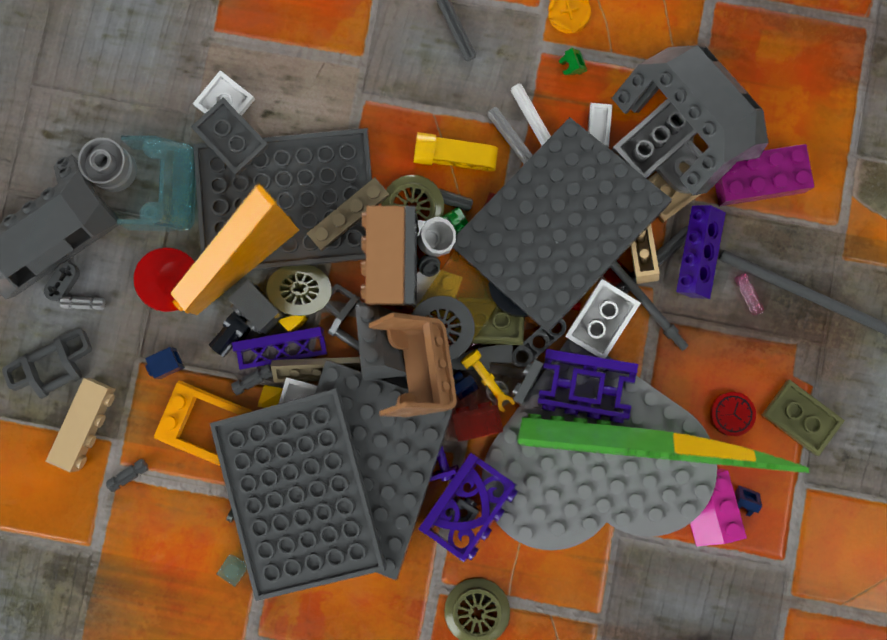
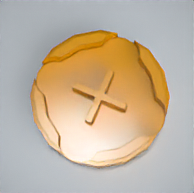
M551 0L548 7V19L551 25L558 31L566 34L582 30L587 25L591 15L588 0Z

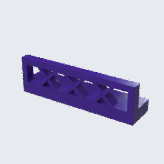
M322 327L232 342L233 351L237 352L239 370L271 365L272 360L304 359L327 355ZM320 338L321 351L312 352L306 348L311 339ZM295 342L301 349L296 355L291 356L284 350L289 343ZM283 344H284V346L282 347V349L277 346V345H283ZM273 346L279 350V353L274 359L269 360L263 356V353L268 347ZM261 348H263V349L260 351V353L255 350V349H261ZM304 349H305L307 352H309V353L301 354ZM251 350L258 355L253 363L244 364V351ZM282 353L287 356L279 358L282 355ZM260 358H263L265 360L258 362Z

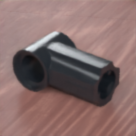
M232 312L224 321V327L210 342L209 346L211 349L225 357L232 349V342L242 340L251 331V328L246 324L248 320Z

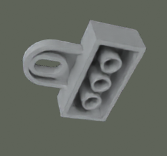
M669 99L656 108L611 150L646 179L654 171H657L674 190L689 194L690 191L679 179L683 175L679 169V164L685 162L691 166L703 154L690 140L697 132Z

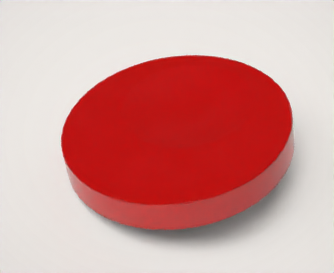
M158 248L147 253L138 262L134 272V287L140 300L156 311H178L179 309L172 302L175 299L170 293L193 266L194 260L185 252L175 248Z

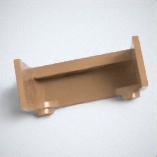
M393 312L369 323V328L387 330L388 341L395 349L403 350L409 393L401 394L397 398V405L380 411V416L411 417L447 411L455 407L457 398L446 327L441 320Z

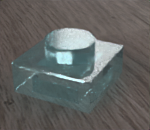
M230 554L217 572V575L235 587L247 571L246 563Z

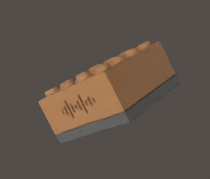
M366 206V212H362V227L366 229V236H362V251L366 253V260H362L361 273L366 276V284L361 285V298L365 299L366 304L372 306H417L418 217L415 206Z

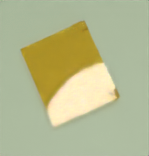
M456 251L452 253L447 263L417 304L418 306L424 300L434 296H449L459 300L469 309L475 325L473 340L497 307L491 297L489 281ZM439 311L441 319L444 318L446 311ZM432 312L433 318L438 319L437 312ZM449 312L446 321L450 320L454 314ZM456 318L452 323H450V325L458 324L460 322ZM461 327L451 329L461 333ZM449 334L455 342L459 339L458 336Z

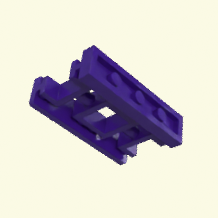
M546 349L544 369L553 370L554 377L551 392L539 390L537 404L542 405V410L555 412V408L565 409V414L577 416L578 412L587 413L588 418L599 420L601 416L610 417L611 422L624 424V420L630 419L631 405L620 404L623 382L635 384L638 364ZM552 362L580 366L583 369L574 368L572 380L559 378L560 365L552 364ZM597 369L627 374L629 376H619L617 387L604 385L606 373L597 372ZM577 375L600 378L597 399L574 396ZM557 386L569 388L568 401L577 402V405L545 399L546 397L555 398ZM602 394L616 396L614 409L623 410V413L591 408V405L600 406Z

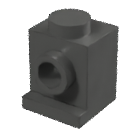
M460 497L456 502L460 510L466 509L468 512L465 517L460 516L459 522L475 519L479 513L475 501L469 497L465 499ZM452 509L448 515V517L452 516V519L450 520L451 522H453L455 518L454 509Z

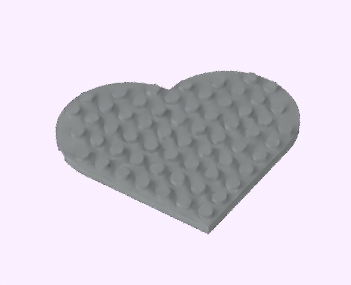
M570 339L560 349L563 352L597 357ZM552 362V364L560 365L559 378L572 380L573 369H583L580 366ZM547 369L536 382L531 392L525 397L524 406L520 405L496 437L484 461L518 485L516 487L517 495L511 503L509 501L505 503L502 508L505 510L504 514L498 522H495L516 541L541 550H562L579 545L594 536L606 522L623 532L638 536H661L678 531L695 520L705 509L713 494L717 478V464L519 445L518 436L522 417L528 418V414L542 415L541 419L550 420L551 416H562L564 421L573 422L574 418L588 419L587 423L597 424V420H599L588 418L587 413L578 412L577 416L565 414V409L555 408V412L542 410V405L537 404L539 390L551 392L554 371ZM597 369V372L606 373L604 381L606 386L617 387L619 376H629L627 374ZM577 375L574 396L597 399L600 378ZM636 376L635 384L623 382L620 404L631 405L630 419L624 420V424L611 422V425L661 430L710 439L706 430L693 415L638 376ZM557 386L555 398L546 397L545 399L577 405V402L568 401L569 388ZM602 394L601 405H591V408L623 413V410L614 409L616 396ZM601 416L600 420L610 421V417ZM483 468L482 480L484 481L493 475ZM492 481L486 485L487 490L492 487L498 488L493 491L495 497H500L504 492L503 484L499 481ZM490 502V514L496 507V503Z

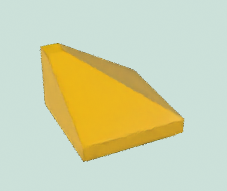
M293 315L281 318L278 322L288 332L297 331L308 318L307 316Z
M264 385L258 407L267 408L277 405L283 388Z

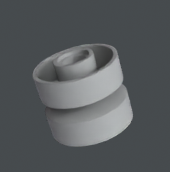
M109 138L90 140L82 147L79 153L78 167L81 174L105 191L119 192L125 190L136 178L137 164L134 157Z

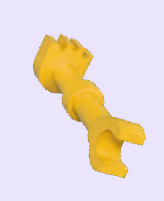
M476 349L461 359L460 362L466 369L471 366L474 367L482 378L481 382L483 385H487L497 399V407L500 411L504 412L505 409L502 407L504 400H509L512 405L515 402L512 397L505 395L494 381V375L492 373L489 374L481 363L480 358L482 355Z

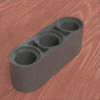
M561 319L558 322L561 326V331L557 334L551 331L547 333L540 327L523 342V345L518 346L512 354L513 364L521 368L536 359L565 333L567 328L565 321ZM539 336L543 338V348H536L533 345L534 337ZM524 351L528 355V360L525 363H519L516 359L517 352Z

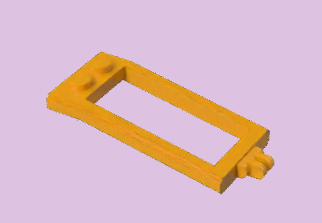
M179 380L166 406L154 438L220 466L217 453L180 439L196 399H201L237 415L249 413L253 410Z

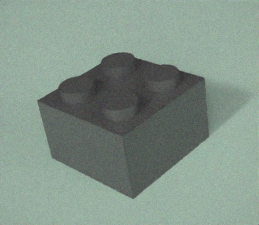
M249 280L228 298L233 303L230 306L233 311L239 316L246 317L248 319L246 324L259 334L261 332L269 334L280 324L278 321L281 318L287 317L284 312H281L272 305L268 296L256 284Z

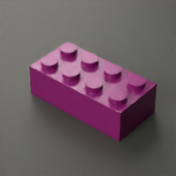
M806 144L764 150L759 158L737 161L715 184L719 207L802 194L815 187Z

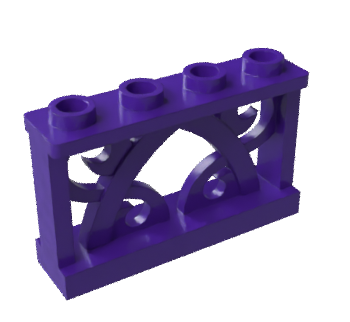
M470 453L419 527V530L462 562L467 561V559L472 560L479 550L476 547L481 539L485 541L490 535L492 529L489 527L494 520L498 522L504 514L505 510L502 508L507 501L511 503L517 495L516 487L518 485L475 454ZM478 464L493 476L483 481L474 468ZM492 481H499L503 484L504 492L500 497H495L493 491L498 488L492 487L487 490L486 485ZM465 483H470L471 488L474 485L477 488L467 493L463 487ZM479 492L482 516L472 521L459 522L460 509L454 497L456 495L472 497ZM490 502L496 503V507L490 514ZM449 508L455 510L453 522L450 521L452 516L448 517L446 515V511ZM434 526L450 530L448 541L432 530ZM482 526L477 535L475 536L472 529ZM455 530H460L458 537L461 542L462 536L467 535L470 541L466 547L459 548L454 544L453 535Z

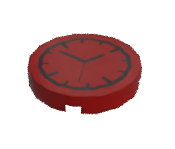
M740 392L720 394L710 407L712 425L718 432L726 436L746 434L752 429L756 421L754 403L748 396Z

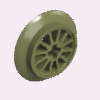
M406 175L393 181L386 189L390 196L381 203V206L405 207L409 206L407 204L409 201L411 203L416 202L417 217L419 214L425 218V221L434 217H442L444 214V200L440 190L431 180L419 175ZM407 188H412L411 198L409 197ZM417 188L421 190V193L415 199V193ZM401 191H404L407 200L399 195ZM425 193L428 196V199L419 202L420 198ZM396 197L404 204H395ZM430 201V208L421 206L423 203ZM421 209L429 210V216L427 217L426 215H424L421 212Z
M286 266L279 268L271 275L267 282L266 292L269 301L281 312L289 315L305 316L316 313L326 306L332 295V286L326 274L314 266Z
M481 578L465 580L454 587L447 597L444 609L446 624L451 633L459 640H496L503 634L509 623L510 605L503 590L489 580ZM475 593L481 594L479 602H476ZM472 595L474 603H471L466 597ZM484 596H488L490 599L482 604ZM462 600H465L470 607L460 605ZM492 602L496 605L495 607L486 608ZM474 607H477L478 610H484L481 612L480 618L476 615H471L474 613ZM458 609L467 611V613L458 614ZM497 611V616L487 614L489 612ZM469 617L464 623H461L459 620L461 618ZM485 618L494 620L495 622L493 623V625H490ZM473 621L471 629H466L465 626ZM481 622H484L488 627L487 630H482ZM476 623L479 625L480 632L473 631Z

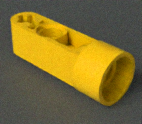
M417 132L413 163L431 166L434 163L481 171H495L498 147L436 137L435 134Z

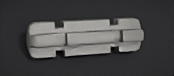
M62 296L60 307L66 309L104 310L105 299Z

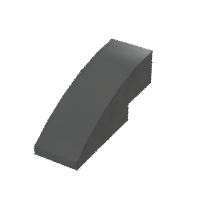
M495 345L477 349L482 355L480 361L488 372L490 363H512L513 345ZM473 351L452 359V370L476 371L473 366L466 369L460 362L461 359Z

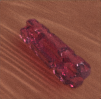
M743 273L736 276L735 281L741 287L740 291L746 304L750 305L749 310L754 316L762 313L764 307L762 303L758 302L760 299L753 285L749 284L748 281L750 279L748 275Z

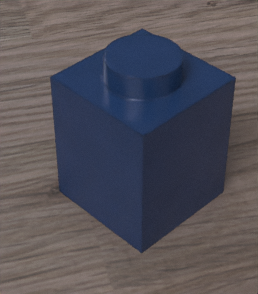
M168 347L145 358L147 361L146 370L154 379L165 378L185 368L177 349L173 347Z

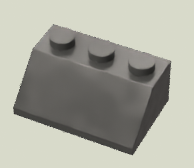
M379 305L356 307L363 381L406 376L403 350L395 349L388 341L387 330L369 328V323L395 312Z

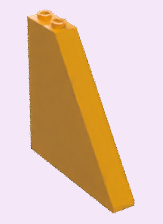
M260 184L254 188L170 293L175 299L172 301L173 304L181 312L184 310L187 314L198 315L299 231L297 226Z

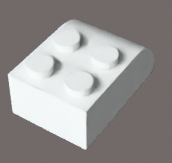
M601 278L565 337L597 357L606 358L641 303Z

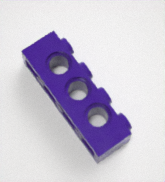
M695 205L691 208L676 289L677 293L690 298H711L726 212L712 205Z

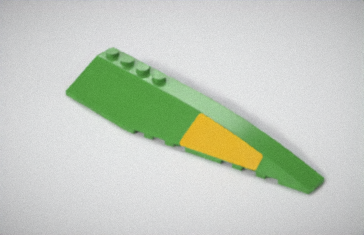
M528 414V418L522 417L518 436V444L521 446L809 473L808 467L745 447L674 432L613 426L611 421L597 420V424L587 423L588 419L574 418V421L570 422L564 421L562 416H551L550 420L541 419L542 415Z

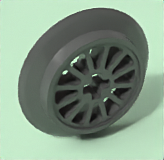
M449 296L428 298L421 302L411 315L433 318L431 313L436 311L438 319L447 326V338L453 344L449 346L451 360L462 355L472 343L475 332L473 317L469 309L455 298ZM440 310L446 311L443 319L440 318ZM449 312L454 314L450 320L446 321ZM456 318L460 322L458 324L450 325V323H452ZM461 327V333L451 330ZM449 334L458 336L459 339L455 342Z

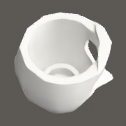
M434 217L427 221L418 220L417 244L420 250L426 255L435 257L450 253L456 242V231L453 225L441 217Z

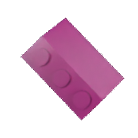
M717 470L716 484L710 501L701 514L690 523L696 546L727 544L747 538L728 470Z

